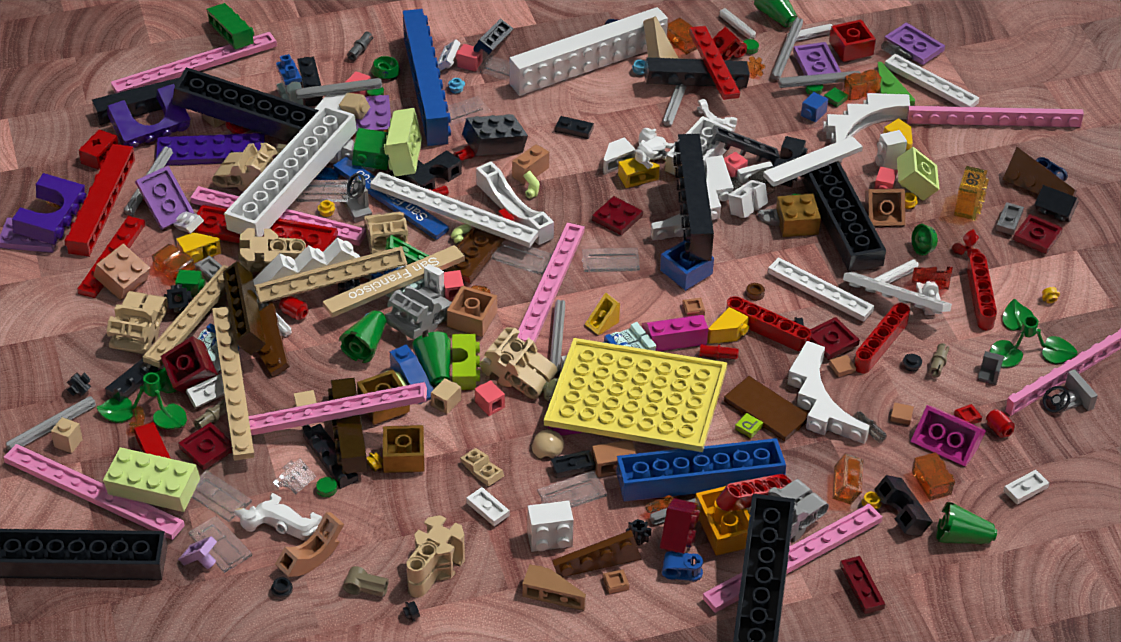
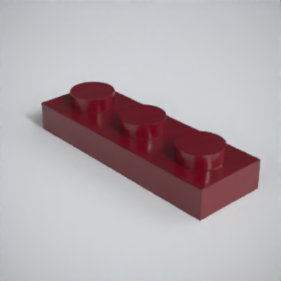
M861 556L841 560L840 567L864 614L885 609V602Z

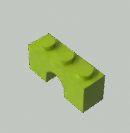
M452 334L453 382L461 386V390H475L476 382H480V370H476V367H480V356H476V353H480V342H476V334Z

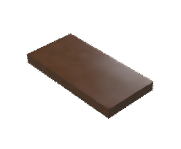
M472 227L457 246L465 256V261L442 271L460 270L462 280L471 283L506 239Z
M751 376L745 378L724 396V402L745 415L747 413L762 421L765 429L783 441L788 440L807 423L808 413Z

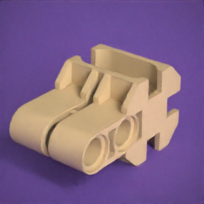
M254 143L248 144L243 152L229 153L212 177L213 183L221 188L238 187L239 190L244 192L264 171L265 166H268L273 161L272 156L278 154L276 148L268 143H261V148L257 151Z
M403 212L364 216V225L371 254L385 251L386 241L390 235L409 244L407 222Z
M247 228L240 234L239 263L250 271L253 277V272H262L279 253L295 259L306 248V244L301 239L278 238V235L271 229H264V237H256L255 228Z
M129 291L122 305H116L114 309L115 318L110 316L108 320L107 336H112L109 341V348L145 354L152 347L151 342L155 343L158 339L159 325L168 307L167 297Z
M506 327L486 351L485 357L479 365L487 376H490L493 372L500 377L497 383L501 386H513L527 397L537 399L542 393L545 383L550 382L556 375L557 367L537 352L538 349L533 340L528 337L524 342L517 337L520 333L519 330Z
M440 515L428 517L424 522L427 525V533L418 530L414 534L415 551L407 561L408 593L412 597L419 598L424 596L436 580L451 579L455 575L453 563L462 566L465 562L462 525L454 523L450 529L443 527L446 521L445 517Z

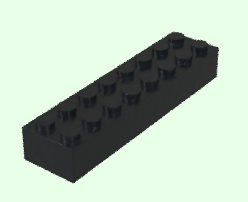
M187 67L174 88L172 101L173 105L290 142L319 111Z
M678 134L677 142H674V152H677V154L673 155V166H677L675 167V178H678L676 180L677 191L680 190L678 192V203H681L679 211L680 215H683L681 217V228H685L683 230V241L687 242L684 244L685 254H688L689 261H712L714 230L700 134Z
M836 161L800 176L808 194H814L820 217L848 272L884 266L886 248L840 162Z
M761 494L752 495L733 642H778L795 510L794 498Z
M0 529V578L162 580L168 548L165 531Z

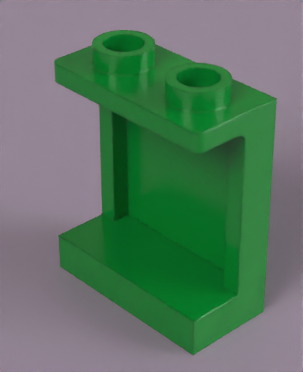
M358 128L353 149L352 165L387 170L389 155L385 154L384 144H386L388 132Z

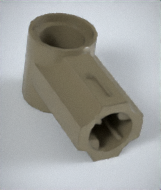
M353 566L348 572L343 589L352 595H359L361 592L383 597L387 593L389 579L368 574L365 569Z

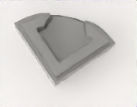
M776 209L758 210V216L764 223L779 226L780 220Z

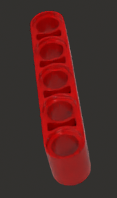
M975 252L969 257L967 274L977 325L980 329L988 331L994 328L997 308L986 256Z
M732 296L728 298L726 310L730 307L748 316L749 330L798 352H801L806 341L810 342L811 331L809 328L741 297Z
M895 304L857 349L854 365L858 373H868L905 329L910 314V307L907 304Z
M154 422L133 428L136 440L143 453L171 459Z
M778 474L730 483L717 497L716 503L726 512L750 508L753 494L768 495L769 490L773 487L782 489L792 481L786 475Z

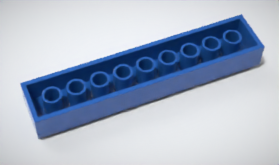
M423 9L402 11L404 42L427 146L448 144V137L451 136V129L448 123H451L450 112H448L447 101H445V91L442 90L443 82L442 79H439L440 69L438 68L437 57H435V48L431 47L433 46L432 36H430V26H426L428 25L427 15H424Z

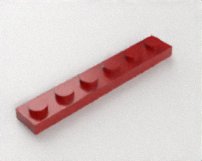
M690 27L689 34L722 99L739 98L740 91L707 27Z
M131 216L125 219L77 288L78 294L91 298L97 297L104 285L94 277L96 264L122 244H125L130 249L145 227V220Z

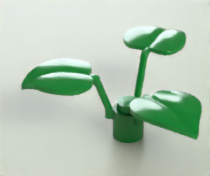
M1013 299L1008 304L1002 319L1007 329L1012 331L1020 329L1021 334L1016 345L1014 346L1008 340H999L990 349L991 353L1004 356L1003 368L1014 367L1022 361L1023 352L1017 348L1024 336L1030 338L1037 334L1041 346L1044 347L1042 355L1050 363H1065L1078 354L1073 345L1057 336L1048 337L1044 343L1041 330L1038 329V319L1031 310L1020 304L1016 299Z
M165 367L156 373L144 375V386H140V391L133 405L128 398L121 402L111 398L102 405L97 406V411L105 419L116 423L126 422L132 419V410L137 407L143 392H145L148 396L157 397L161 409L153 415V421L156 426L162 429H178L184 427L187 423L186 412L181 406L172 403L164 407L162 404L160 391L164 393L177 391L173 388Z

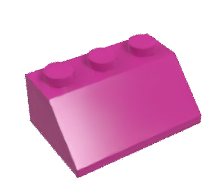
M704 315L642 323L643 330L656 344V351L700 346L701 344L707 345L708 326Z
M926 405L910 442L966 467L978 450L986 430L938 408Z

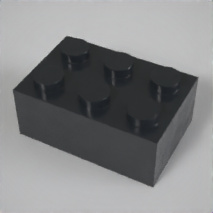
M511 114L467 117L462 136L476 156L523 153L528 138L523 127L515 116Z

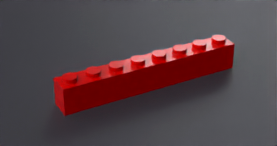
M112 144L110 150L106 152V158L100 165V171L95 175L93 185L89 187L88 195L83 202L81 210L77 212L75 222L71 224L69 235L65 237L64 243L67 246L68 254L90 257L135 162L133 146Z

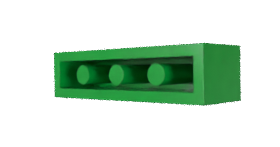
M226 3L206 9L209 24L234 49L254 43L253 37L255 34L253 28L249 27L246 21L242 20Z

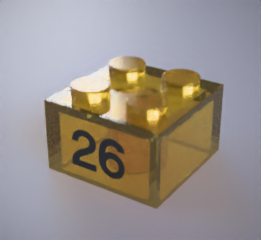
M966 166L958 191L954 216L976 220L977 213L981 214L983 203L981 202H985L987 194L984 189H987L989 178H986L988 170Z

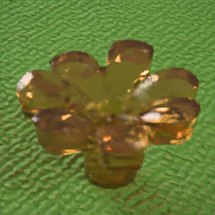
M750 56L749 61H747L752 79H755L757 75L761 77L764 74L762 70L766 66L761 64L763 59L760 57L755 59L754 56Z

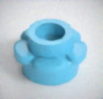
M636 60L632 66L633 72L637 75H643L646 61Z
M453 78L448 82L450 91L461 93L465 82L460 78Z

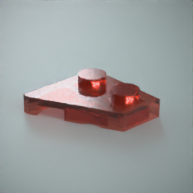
M916 267L913 271L912 283L920 282L925 284L927 281H935L939 290H949L953 267H947L946 271H937V267Z

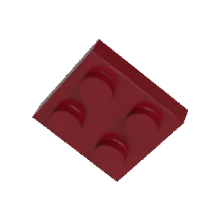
M613 196L592 215V221L622 236L643 216V211Z
M1029 214L1015 232L1013 240L1047 254L1062 234L1063 228Z
M837 317L810 329V342L825 347L824 356L828 360L858 346L860 339Z
M211 422L178 442L179 449L203 471L233 452L231 440Z

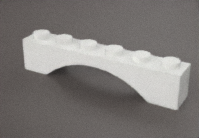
M490 161L476 168V184L501 209L505 208L509 214H512L515 222L538 230L539 236L535 240L538 245L554 238V221L544 212H538L527 207L515 195L502 171Z

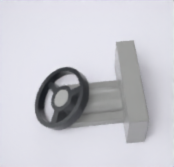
M355 173L350 177L347 183V194L342 195V201L355 223L364 221V216L372 215L368 202V190L365 187V177L359 173ZM354 178H355V182H354V184H353V189H352V191H351V184H352V181H353Z
M1075 369L1069 371L1065 386L1069 390L1061 386H1054L1049 388L1043 396L1044 407L1052 413L1064 412L1079 405H1083L1087 411L1092 410L1098 397ZM1053 390H1064V392L1055 394L1052 397L1048 396V394ZM1046 399L1051 400L1056 410H1051L1047 407Z

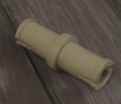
M944 343L938 344L936 353L931 358L932 364L929 374L931 375L933 372L932 377H939L942 368L947 363L946 357L950 348L947 346L945 349L946 344Z
M225 399L213 408L206 409L203 415L193 421L195 428L199 430L210 422L216 423L219 421V417L227 412L226 404L224 405L226 403Z

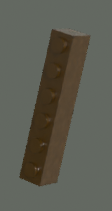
M236 261L223 271V278L235 343L252 355L256 351L261 350L266 345L252 273Z
M355 377L331 380V388H328L329 400L357 395ZM360 415L332 420V426H336L333 427L334 439H338L335 440L336 453L340 452V454H337L338 466H342L344 474L368 471Z

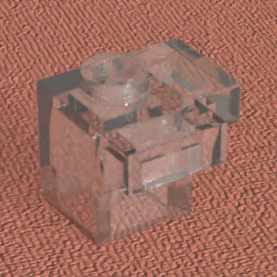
M299 458L295 463L292 460L282 468L284 472L272 483L277 489L279 487H288L296 495L316 475Z

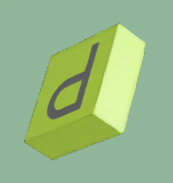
M747 413L735 424V430L749 438H752L763 427L762 421Z

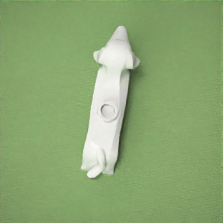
M643 128L639 134V146L635 150V160L649 169L653 167L649 160H656L661 157L666 160L668 152L665 151V148L672 149L674 144L667 143L663 137L657 136L656 129Z
M274 493L271 494L269 501L260 503L256 508L254 506L250 507L249 510L237 508L234 511L240 518L241 526L246 531H255L258 525L266 523L275 527L281 534L287 533L303 541L308 540L313 535L322 520V516L314 512L310 514L311 519L301 517L289 506L279 504L281 497Z

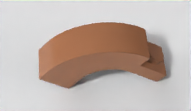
M326 512L313 535L299 546L284 547L275 565L288 577L309 573L321 565L334 552L340 543L337 537L345 524L331 512Z

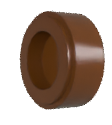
M751 283L746 287V296L751 300H761L765 295V288L760 283Z

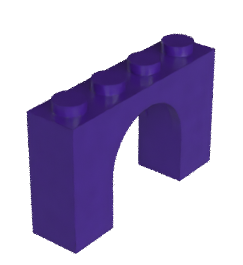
M174 84L157 89L156 98L163 110L164 118L155 125L138 123L132 117L125 100L108 105L107 115L121 145L133 146L135 148L141 143H150L158 137L169 136L176 131H185L190 126L191 119L187 110L172 104Z
M43 173L36 183V198L55 203L61 208L56 212L44 214L20 207L12 218L13 233L55 245L57 240L62 238L65 228L69 227L72 217L77 215L81 203L83 204L87 196L85 185Z

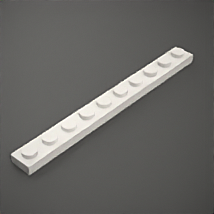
M379 172L370 183L371 188L529 248L539 236V231L382 172Z

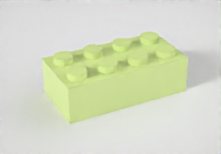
M414 108L393 111V116L390 118V127H388L384 151L386 155H389V169L393 170L394 177L416 173L422 135Z
M120 447L103 482L109 495L184 512L200 481V476L196 464Z

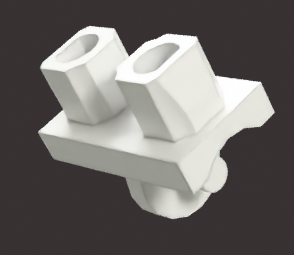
M927 281L925 284L916 283L918 293L941 300L938 292L939 288L935 281ZM926 307V309H923L924 315L936 314L931 312V308Z

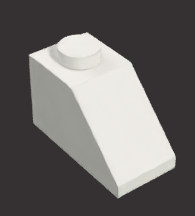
M625 137L609 143L603 162V173L605 175L618 170L619 161L635 157L636 149Z

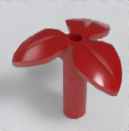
M974 229L968 231L963 237L965 245L959 242L955 243L952 246L953 251L958 255H963L967 251L968 257L975 252L981 253L979 249L972 248L978 241L979 236Z

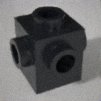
M182 284L171 285V289H168L167 294H164V297L168 299L169 309L173 308L174 312L183 311L192 301L191 291L183 288ZM176 295L182 296V300L180 302L175 301Z

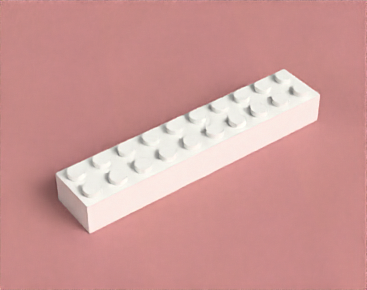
M656 7L510 57V85L521 96L647 52L643 21L656 16L667 36L668 18Z
M324 105L224 213L227 230L241 234L247 228H255V236L262 237L264 229H269L355 134L357 131L355 115Z

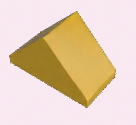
M605 293L585 325L598 335L604 333L619 323L620 303L608 293Z

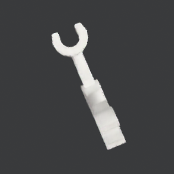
M705 99L698 101L700 106L697 107V110L700 114L703 113L706 118L730 127L735 132L737 118H717V116L709 111Z

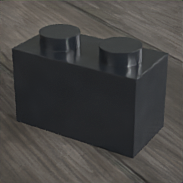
M1043 185L1034 205L1039 213L1043 215L1052 214L1055 216V219L1065 222V220L1071 221L1079 201L1075 196Z

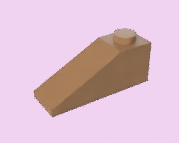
M529 564L523 581L522 597L585 611V593L553 570Z

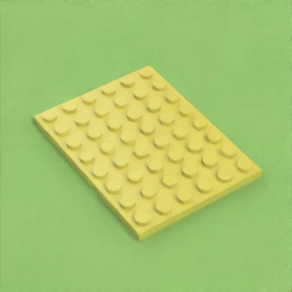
M573 338L544 418V426L703 452L726 374L727 362Z

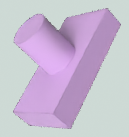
M210 536L189 545L178 560L183 565L198 560L206 569H209L216 562L209 554V551L217 541Z

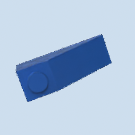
M407 344L390 351V368L395 372L401 373L407 385L425 382L427 387L426 402L431 400V392L434 389L416 355Z

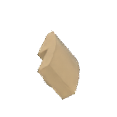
M477 448L460 458L465 467L488 487L504 477L503 470L490 463L489 456Z

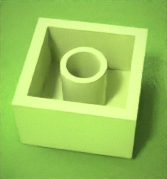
M912 147L897 157L898 182L902 187H906L922 201L939 190L937 165L925 155Z

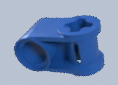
M669 551L664 555L662 575L671 580L698 581L703 576L701 568L703 559L695 553L683 554Z

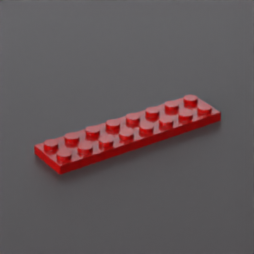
M207 205L200 207L197 215H200L204 221L192 233L217 237L219 240L240 242V234L227 230L224 215L227 209ZM278 218L269 228L278 235V238L301 239L305 242L306 247L309 245L315 249H320L322 252L338 235L337 228Z

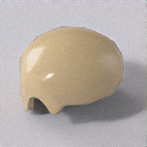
M542 430L535 436L531 446L532 451L540 459L544 456L554 458L562 453L564 440L556 431Z

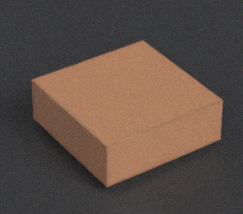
M701 298L685 299L682 301L686 317L705 315V308Z
M848 355L830 359L829 365L837 377L855 373L856 367Z
M894 402L890 421L910 425L914 406Z
M623 569L603 573V580L609 594L629 590L630 585Z

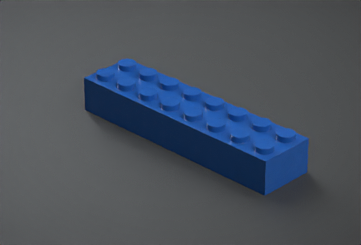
M777 438L704 446L703 452L674 449L617 456V478L624 502L696 494L724 487L730 483L778 474L786 475V463Z

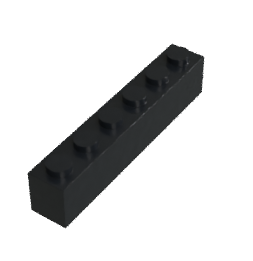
M646 57L644 66L646 84L716 86L702 59ZM724 60L737 87L747 88L750 77L747 61Z
M180 77L92 99L94 114L99 125L111 123L107 115L108 105L125 100L132 117L162 110L156 98L157 89L171 84L176 86Z

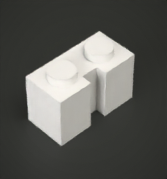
M900 130L880 134L879 142L877 143L878 151L875 156L877 166L897 169V157L905 153L907 140Z
M751 180L728 194L731 214L740 218H746L754 210H759L762 206L768 203L766 184Z

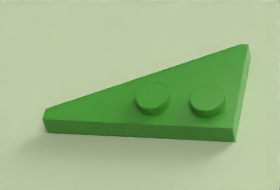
M878 62L877 71L880 94L909 95L910 106H914L915 99L883 62Z

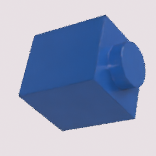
M813 92L802 102L801 116L816 123L827 112L828 98Z

